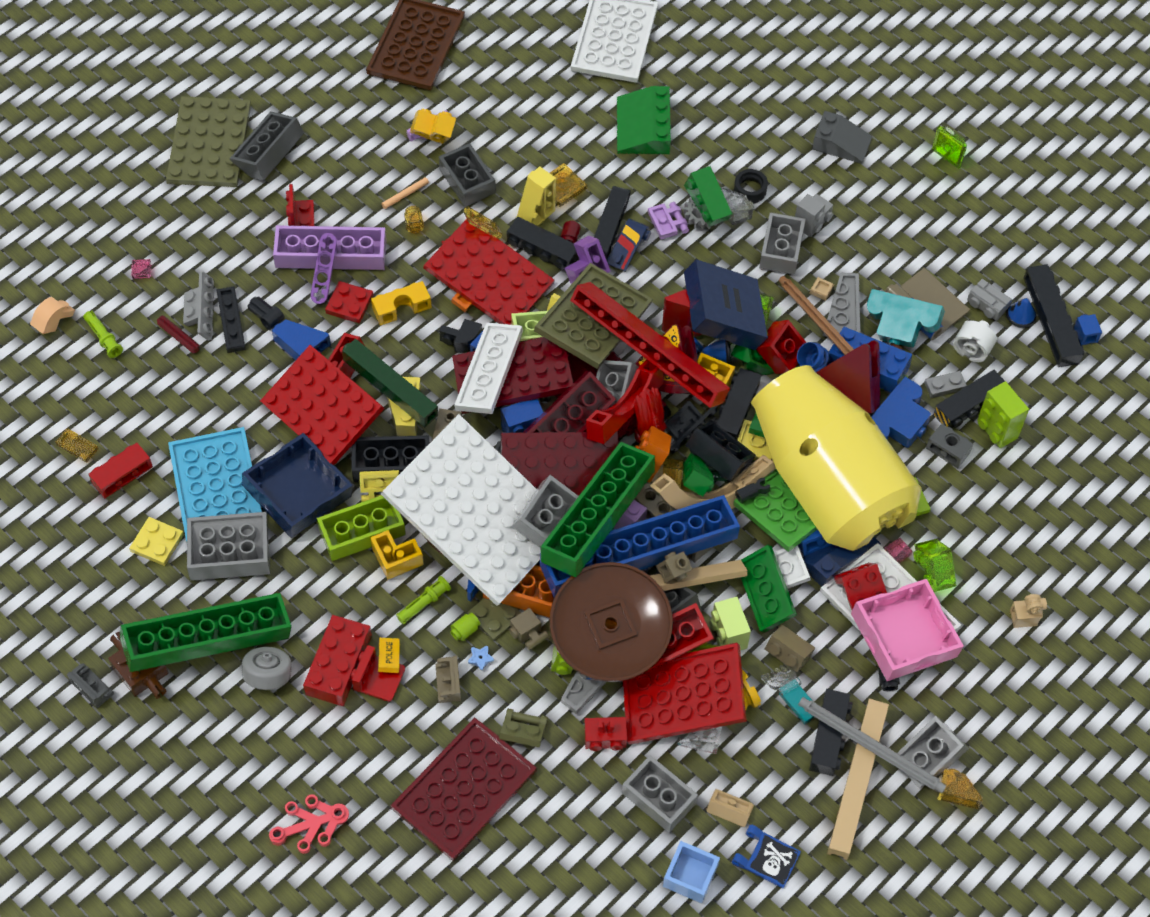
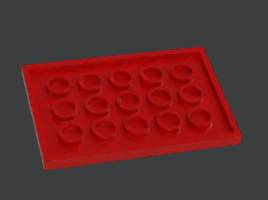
M469 217L423 267V269L471 302L499 324L511 325L512 313L529 312L555 281Z
M311 345L306 348L260 400L296 434L301 435L304 433L332 465H335L385 409Z
M738 643L685 653L640 676L623 681L627 743L629 745L747 722L741 653Z

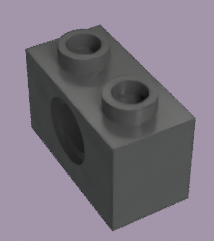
M941 423L929 438L926 449L958 469L970 454L973 443L968 438L962 437L954 432L952 428Z

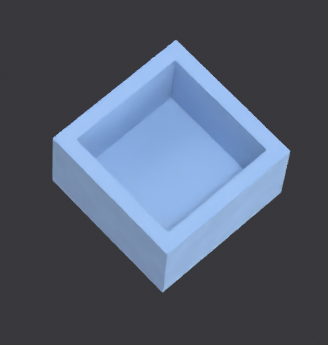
M680 841L664 877L663 887L703 903L718 868L720 857Z

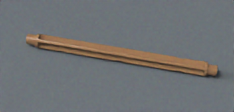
M785 276L780 277L779 282L782 288L785 289L844 355L854 350L790 279H787Z

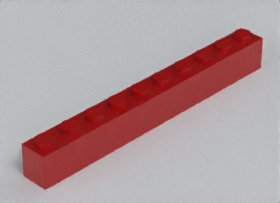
M587 282L576 286L570 300L708 407L712 408L723 404L730 387L593 283Z

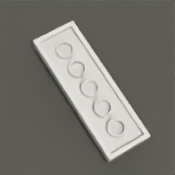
M486 323L455 402L456 411L493 414L523 333L522 326Z

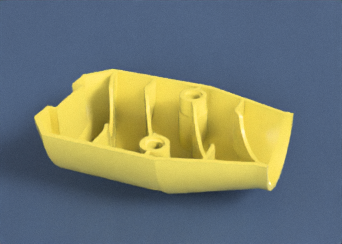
M804 365L787 371L767 384L752 399L751 404L755 408L775 468L827 543L854 551L867 545L882 528H890L896 525L899 529L915 520L922 490L921 486L869 413L818 375L811 366Z

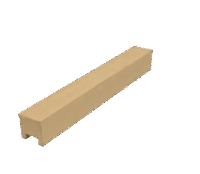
M869 699L860 731L879 742L889 704ZM856 743L827 852L828 855L842 856L845 860H848L876 756V754Z

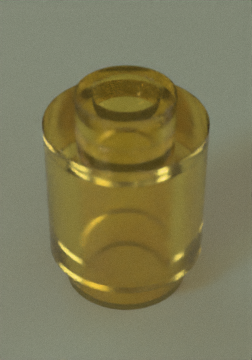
M417 206L407 207L404 213L406 230L411 233H419L424 228L422 212Z

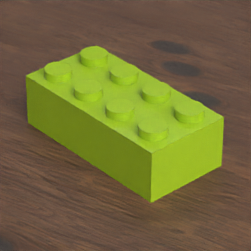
M382 495L317 518L318 528L331 561L371 548L370 537L389 530L393 540L406 535L405 524L400 512Z

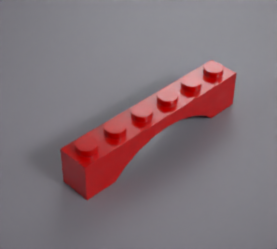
M646 359L637 368L628 389L619 401L606 410H595L586 419L587 439L605 444L635 413L634 400L636 395L640 396L641 392L646 388L651 390L652 387L659 389L664 383V372Z

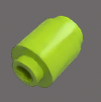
M470 612L463 615L450 626L452 629L450 633L455 640L464 641L478 630V626L481 625L480 621Z

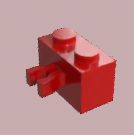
M626 717L585 718V749L600 751L604 748L621 750L627 747Z

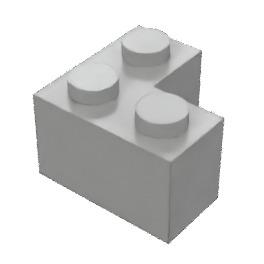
M807 194L797 204L795 217L805 219L803 233L809 237L815 232L818 233L823 224L832 218L833 204L818 194H815L813 197Z

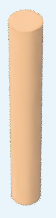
M425 177L382 202L383 208L390 207L429 184L428 179Z

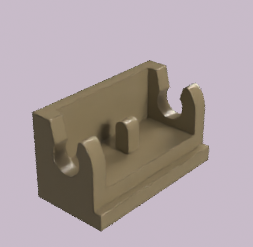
M457 656L437 659L435 666L438 703L461 701Z

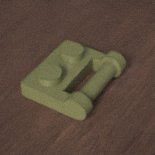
M508 708L499 739L540 748L548 717L514 712V709ZM512 720H516V721H521V722H525V723H530V724L539 725V727H538V726H534V725H528V724H524V723L515 722V721H512Z

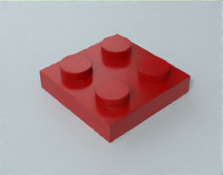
M339 281L325 308L326 314L360 324L373 297V291Z

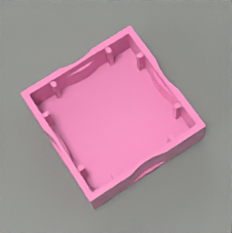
M927 579L903 586L890 593L878 594L857 601L851 612L887 681L958 657L964 647L951 622L944 615L940 602Z

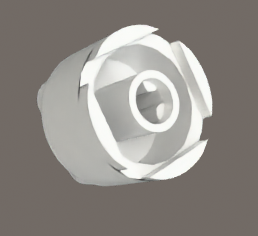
M965 321L955 337L953 347L962 357L965 354L970 357V361L983 362L988 357L998 337L989 328L990 326L986 321Z

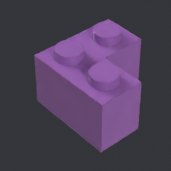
M587 236L574 243L579 260L565 267L570 284L577 279L590 263L607 273L610 272L599 239Z

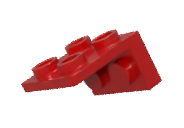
M289 184V191H286L288 226H315L314 201H295L293 184Z
M868 562L833 576L836 584L843 585L851 611L857 601L887 593L877 563Z

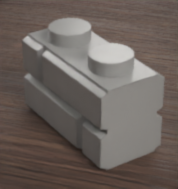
M981 279L969 292L967 301H969L972 307L983 311L986 317L997 321L1009 308L1012 299L984 279Z

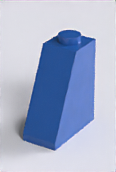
M286 319L282 323H278L272 330L273 340L295 360L298 359L309 345L313 346L320 353L331 346L328 333Z

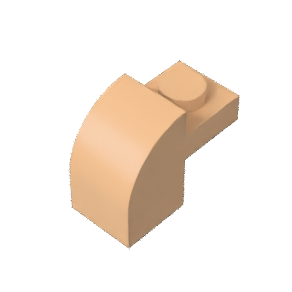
M49 297L36 308L30 325L42 334L55 332L60 319L73 316L75 309L69 306L66 301H57L53 297Z

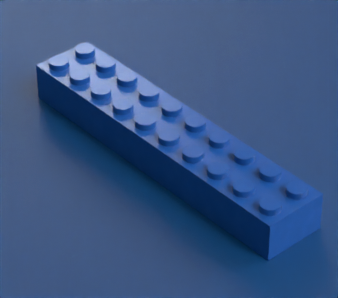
M722 495L610 531L585 567L598 563L615 562L643 570L666 560L665 556L674 551L676 555L683 551L685 555H689L738 539L740 525L725 496ZM540 553V568L555 598L558 590L571 575L542 563Z

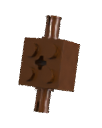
M120 632L115 633L118 636L117 638L113 634L110 637V641L119 651L110 656L108 660L112 669L133 696L136 697L147 688H149L156 699L161 698L159 692L164 696L167 690L161 685L159 680L169 674L166 665L130 672L121 644Z

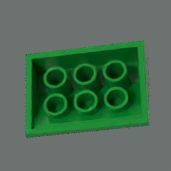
M651 86L618 96L617 154H670V86Z

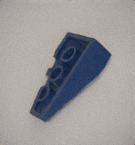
M873 537L867 545L854 551L831 545L802 558L809 575L822 587L832 580L833 576L842 572L877 543L881 545V543Z

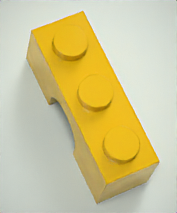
M423 281L412 283L401 289H395L392 292L371 298L372 309L380 326L396 321V308L401 305L411 307L414 314L432 308L431 297Z

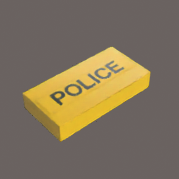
M379 637L378 672L399 673L400 639Z

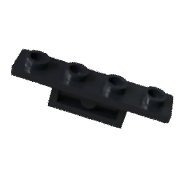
M690 400L687 401L665 422L667 427L665 430L674 439L670 445L669 452L675 453L681 447L680 443L683 440L687 441L692 436V431L695 428L706 423L704 419L707 416L710 418L718 411L716 407L719 405L712 408L708 407L704 412L700 413Z

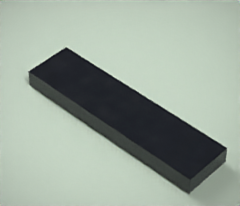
M235 286L216 289L227 353L246 350Z

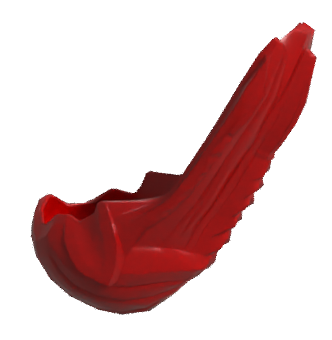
M654 387L651 390L646 388L641 392L640 396L636 395L634 400L637 428H635L634 436L638 443H641L640 438L645 430L648 431L651 426L663 432L667 428L664 423V409L659 390Z

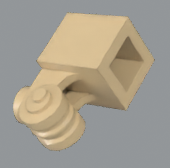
M1030 594L1025 597V601H1014L1010 609L1013 627L1037 626L1043 617L1042 610L1047 609L1046 598H1041L1038 594Z

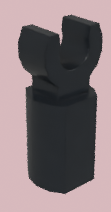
M760 478L755 484L752 483L736 490L735 495L738 501L743 503L758 496L760 493H768L770 485L761 486L765 484V478Z

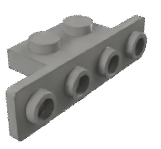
M202 271L199 273V287L184 293L183 324L189 327L198 323V334L209 341L212 340L214 280Z

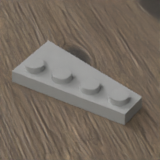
M576 672L561 698V703L577 714L606 682L594 679L586 680V676Z

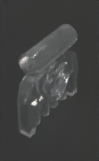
M784 663L783 666H779L783 672L778 668H775L777 674L774 671L770 672L776 679L769 673L766 676L764 674L761 675V679L770 688L779 690L782 696L802 684L801 680L798 677L796 678L795 671Z

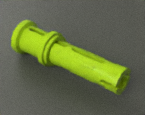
M87 311L83 318L99 338L100 346L106 349L107 355L110 358L119 356L123 352L122 345L115 341V336L105 329L93 311Z
M439 576L438 580L430 587H425L424 593L396 614L397 619L403 625L428 604L437 602L438 597L444 592L451 590L449 583L442 576Z

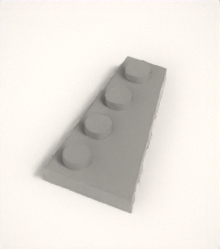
M840 273L827 321L839 334L843 327L860 333L859 273Z

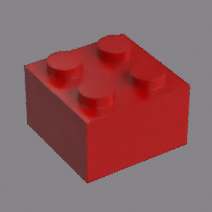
M789 320L775 321L767 330L768 338L756 350L775 374H783L795 368L798 363V350L807 342Z

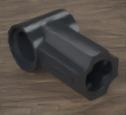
M259 296L253 297L247 305L248 310L255 314L270 331L285 319L283 312L278 307H271Z

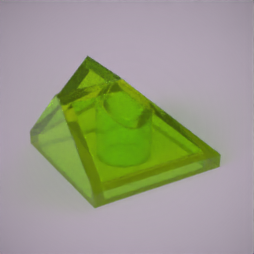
M937 127L932 150L960 169L967 144L960 135L949 127Z

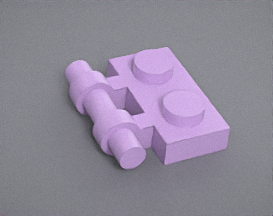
M671 202L668 209L665 203L648 208V215L661 240L677 235V228L681 229L684 234L689 231L688 223L683 218L682 210L677 206L676 202Z

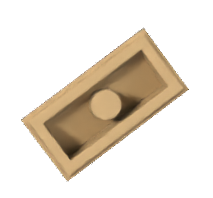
M715 789L709 801L707 812L745 827L754 804Z

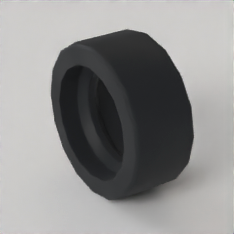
M746 169L739 172L735 177V196L745 203H758L766 196L768 187L767 177L756 169ZM744 181H755L761 186V189L750 192L744 190L740 185Z

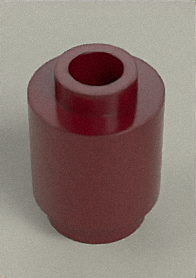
M573 220L565 222L560 237L572 243L577 242L581 226Z

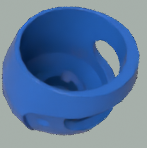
M817 342L803 344L797 353V361L800 366L809 365L815 372L826 367L830 359L827 349Z

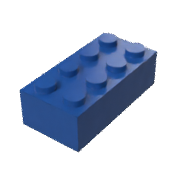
M843 327L840 335L853 349L876 340L847 327ZM876 340L879 342L880 388L892 392L908 372L912 354ZM835 344L832 345L828 352L830 356L828 365L844 356Z

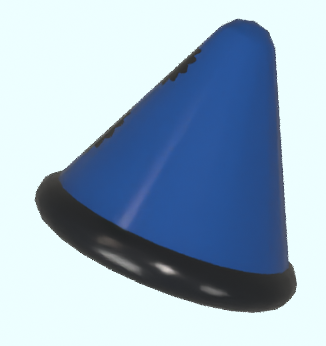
M1027 298L1011 303L1006 310V317L1014 326L1025 328L1031 326L1036 321V310Z
M718 339L702 349L701 353L731 365V346L729 341Z

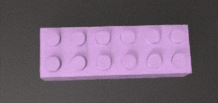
M276 225L273 250L275 268L315 269L320 238L325 233H331L337 238L333 269L385 270V227ZM328 236L327 239H324V242L327 244L326 249L322 248V251L332 253V250H329V245L333 244L334 240H331V236ZM324 254L321 256L320 261L322 264L327 265L330 263L331 258L328 254Z

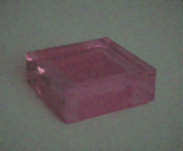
M150 259L132 260V279L151 278Z
M901 538L885 547V550L898 563L912 555L913 552Z

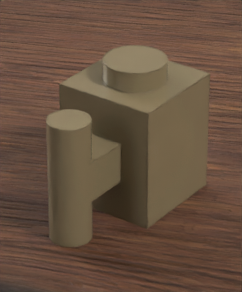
M530 608L510 620L509 632L514 639L517 638L521 644L530 639V641L525 643L528 650L549 638L546 631L538 635L541 632V622Z

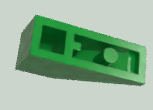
M690 453L682 464L683 485L703 497L714 486L713 474L699 456Z

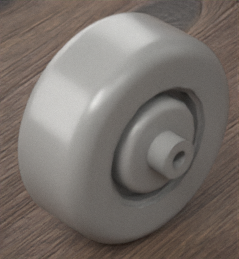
M255 648L243 657L242 677L248 685L256 689L272 690L280 688L291 677V659L287 653L278 648Z

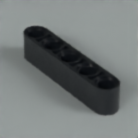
M613 186L594 235V238L599 239L606 260H608L631 194V190Z

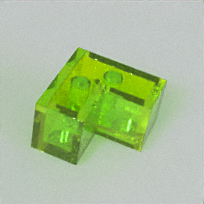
M938 539L914 544V559L916 563L925 569L923 579H927L932 590L937 592L956 587L951 549Z

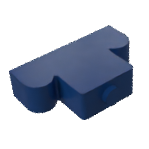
M906 376L871 418L887 440L891 437L909 448L918 437L921 438L926 432L931 413L919 405L922 397V388Z

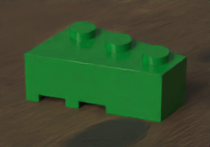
M711 166L692 172L684 187L700 211L703 220L709 227L729 220L732 212Z

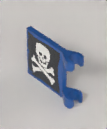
M750 825L746 835L759 841L749 860L737 853L732 860V864L746 869L783 889L801 851L764 833L755 825Z

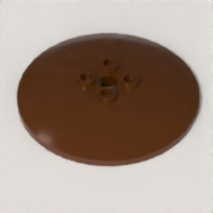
M605 562L583 568L577 577L571 576L565 581L552 603L550 632L558 653L572 669L594 680L620 682L642 675L660 660L671 638L673 619L666 594L651 576L627 564ZM607 620H614L617 626L614 629H608L605 626V622Z

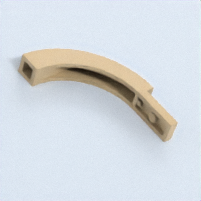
M762 455L730 483L709 493L706 492L703 497L697 493L681 490L676 482L665 473L652 483L650 487L661 499L676 510L722 495L725 496L731 509L735 508L734 500L737 499L735 491L752 483L755 484L758 479L769 475L775 469V465L772 460Z

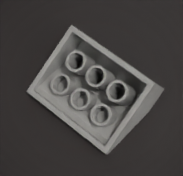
M256 512L187 518V570L190 581L270 574L267 513Z

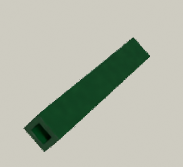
M357 339L343 347V361L424 428L438 416V406Z

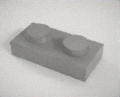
M961 371L928 378L924 382L930 398L955 393L967 386Z

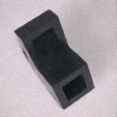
M464 319L460 330L442 325L439 330L440 341L447 345H454V352L456 353L469 352L470 344L482 332V324Z

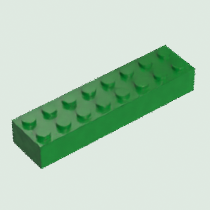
M620 442L541 545V562L573 577H577L655 472V456Z
M281 593L123 624L120 628V640L129 671L134 672L289 639L292 626Z

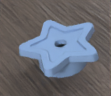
M488 646L481 649L472 647V657L468 660V663L474 664L480 670H483L489 662L494 661V658L488 654Z

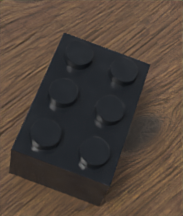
M712 420L697 427L685 445L693 455L702 458L707 466L717 470L722 478L729 481L746 470L756 456Z

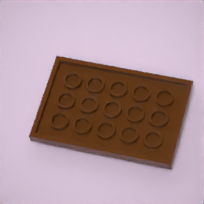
M399 0L366 68V74L431 91L464 20L465 11L422 0Z

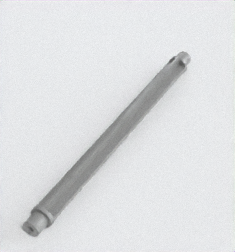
M804 697L800 700L798 705L803 707L806 712L932 790L935 789L940 793H943L947 785L940 782V779L812 700L809 701Z

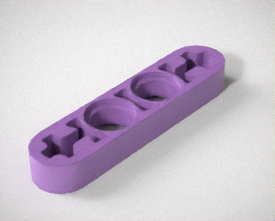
M331 233L323 234L319 242L311 289V299L317 304L325 303L329 295L337 247V238ZM328 236H331V240H334L333 244L329 245V250H332V253L322 251V248L326 249L327 244L324 242V239H327ZM324 254H328L331 258L330 263L327 265L322 264L320 261L321 256ZM321 272L326 273L328 276L327 281L324 283H320L317 279L318 274ZM316 284L326 286V290L322 288L321 293L324 295V298H321L320 301H317V297H315V293L319 292V287L315 288Z

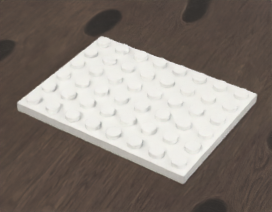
M460 414L381 493L394 508L496 606L505 599L540 560L541 548L512 527L537 489Z

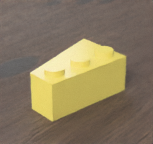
M540 166L535 171H531L527 177L517 217L537 226L555 211L556 178Z
M403 377L421 392L419 377ZM387 397L397 436H416L418 422Z

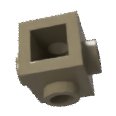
M674 551L665 556L666 560L656 565L665 583L676 579L678 582L688 577L686 573L692 570L690 560L686 557L684 551L677 555Z

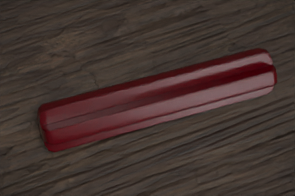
M161 315L157 319V324L190 352L195 354L200 350V345L168 318Z

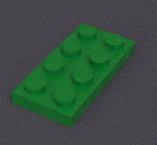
M766 545L741 559L747 569V576L741 577L760 632L765 633L795 617L797 614L772 546Z

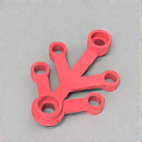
M313 794L308 795L305 799L306 806L309 809L316 808L326 813L317 816L299 808L295 802L290 801L285 805L286 813L289 816H297L306 821L286 828H272L269 832L270 841L272 844L279 846L285 843L288 836L308 830L304 839L300 840L297 844L299 852L306 854L310 851V845L320 826L329 822L325 832L318 835L319 844L326 847L331 843V836L337 825L343 824L348 820V808L343 804L330 806L319 801L317 796ZM311 799L316 800L314 804H309L308 801ZM294 806L295 810L289 811L288 808ZM336 811L342 812L340 816L334 815ZM275 832H281L279 837H274ZM328 837V840L326 842H322L321 838ZM302 844L308 845L306 849L300 848Z

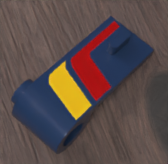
M629 218L607 260L608 265L626 272L640 242L643 243L650 238L651 231H649V226Z

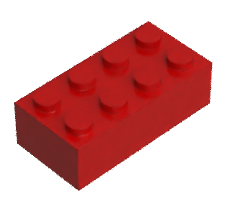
M336 615L331 616L303 684L305 695L344 707L352 687L351 673L354 668L357 669L359 655L361 651H365L372 637L369 625Z

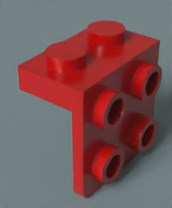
M367 645L365 651H361L359 655L357 669L354 668L351 673L350 680H352L353 690L390 702L393 700L404 675L405 666L399 664V673L378 672L379 657L376 656L375 647Z

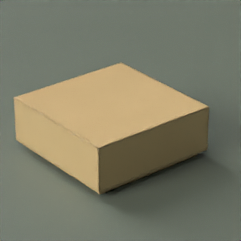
M818 277L809 294L826 301L834 288V284Z

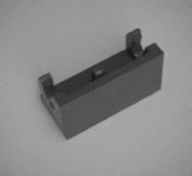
M84 663L67 674L71 684L96 708H99L114 695V692Z

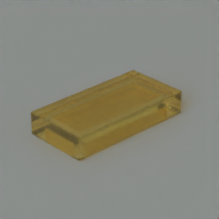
M68 428L55 441L57 446L86 463L98 450L97 445Z

